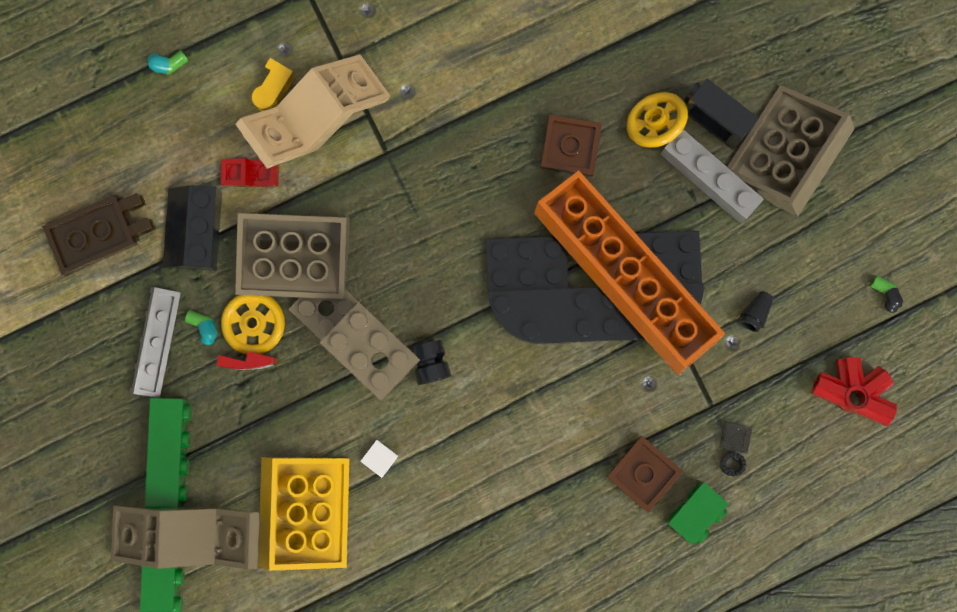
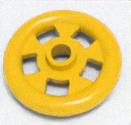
M669 92L651 94L640 100L631 110L626 126L628 135L633 142L642 147L653 148L663 146L674 140L682 132L687 123L688 109L685 102L676 94ZM658 103H667L665 108L657 106ZM646 111L644 120L639 119L640 115ZM677 111V118L671 120L670 113ZM644 127L650 131L645 136L640 133ZM668 127L669 130L658 136L657 132Z
M237 295L227 304L221 318V330L226 342L234 350L245 355L248 354V351L257 354L270 351L280 341L285 328L284 313L277 301L271 296ZM246 303L249 310L240 316L236 310ZM260 303L269 308L265 316L256 310ZM251 318H255L257 321V325L254 328L248 326V321ZM239 322L242 333L235 335L232 330V324ZM266 322L274 323L271 335L264 333ZM247 336H259V344H247Z

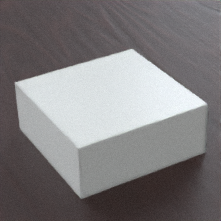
M376 440L360 462L382 478L398 458V455L379 440Z

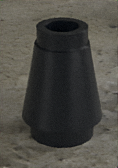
M760 291L740 314V324L752 332H759L760 328L765 327L774 297L765 291Z

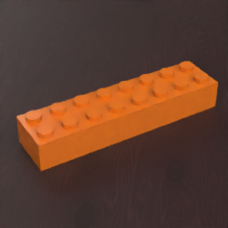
M579 170L538 201L534 214L677 376L718 343L726 334Z

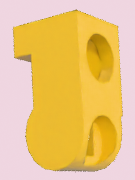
M272 58L265 65L269 73L263 84L252 93V101L260 112L277 107L296 78L292 70Z

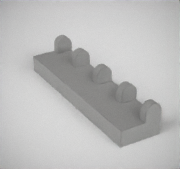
M151 287L148 310L145 312L144 330L142 337H140L141 344L137 364L134 367L133 384L130 387L129 393L160 398L181 293Z

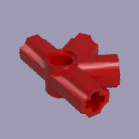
M851 357L835 361L838 378L824 372L819 373L812 386L811 394L840 406L846 412H854L886 427L890 425L896 415L897 404L879 397L880 394L894 385L892 377L886 370L877 366L863 377L861 358ZM850 393L858 396L859 403L857 406L850 402Z

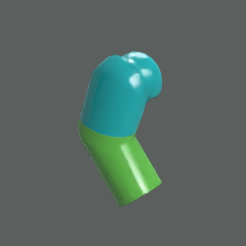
M181 50L171 58L159 56L156 53L150 54L147 58V63L151 70L167 75L172 74L189 61Z
M189 310L185 317V322L198 327L201 335L200 340L204 345H212L218 335L214 320L211 317Z

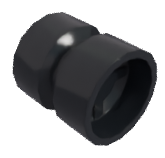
M442 340L409 348L420 359L414 371L418 386L452 376L448 362L443 361L446 353Z

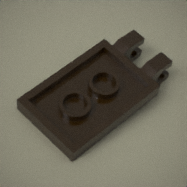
M137 193L126 198L112 195L42 226L61 275L67 276L138 245L137 242L140 241L139 236L156 230L153 220L145 218L133 223L129 212L146 206L143 196H139Z

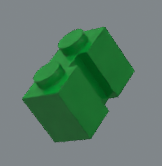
M699 481L665 522L690 544L694 545L696 542L700 544L710 533L707 529L714 521L716 523L720 522L726 515L727 510L725 508L729 503L705 482Z

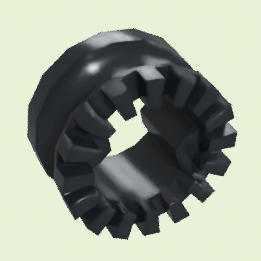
M729 452L721 458L720 467L723 473L728 476H739L746 470V460L740 453ZM730 457L740 461V467L735 472L733 469H727L726 461Z

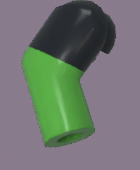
M875 275L870 283V287L885 294L887 301H885L884 307L887 311L891 313L897 312L898 308L903 305V299L898 287L892 282Z

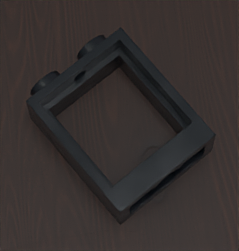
M708 78L702 85L697 82L684 99V102L687 104L688 116L732 150L741 142L759 119Z

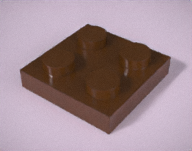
M549 115L541 169L571 174L579 170L584 176L593 177L602 123Z
M640 436L606 477L649 513L684 471L647 439Z

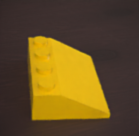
M261 457L258 567L269 571L347 568L349 458Z

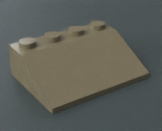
M780 85L727 168L762 198L795 216H799L855 128L850 114Z
M238 213L235 295L344 299L350 217Z

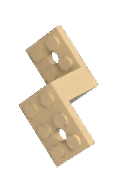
M360 54L311 68L277 107L242 117L235 125L266 168H270L317 151L353 113L385 103L391 96Z

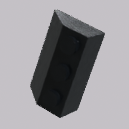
M189 185L168 188L163 268L217 271L222 192L217 187Z

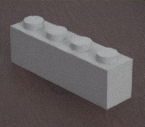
M684 129L674 140L669 142L660 154L740 224L764 200Z

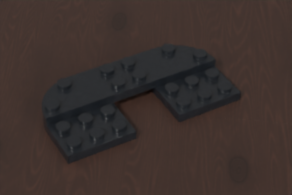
M699 231L636 233L701 305L704 283H702ZM555 237L486 239L490 308L497 322L516 339L541 345L645 340L600 287L568 288L567 250Z

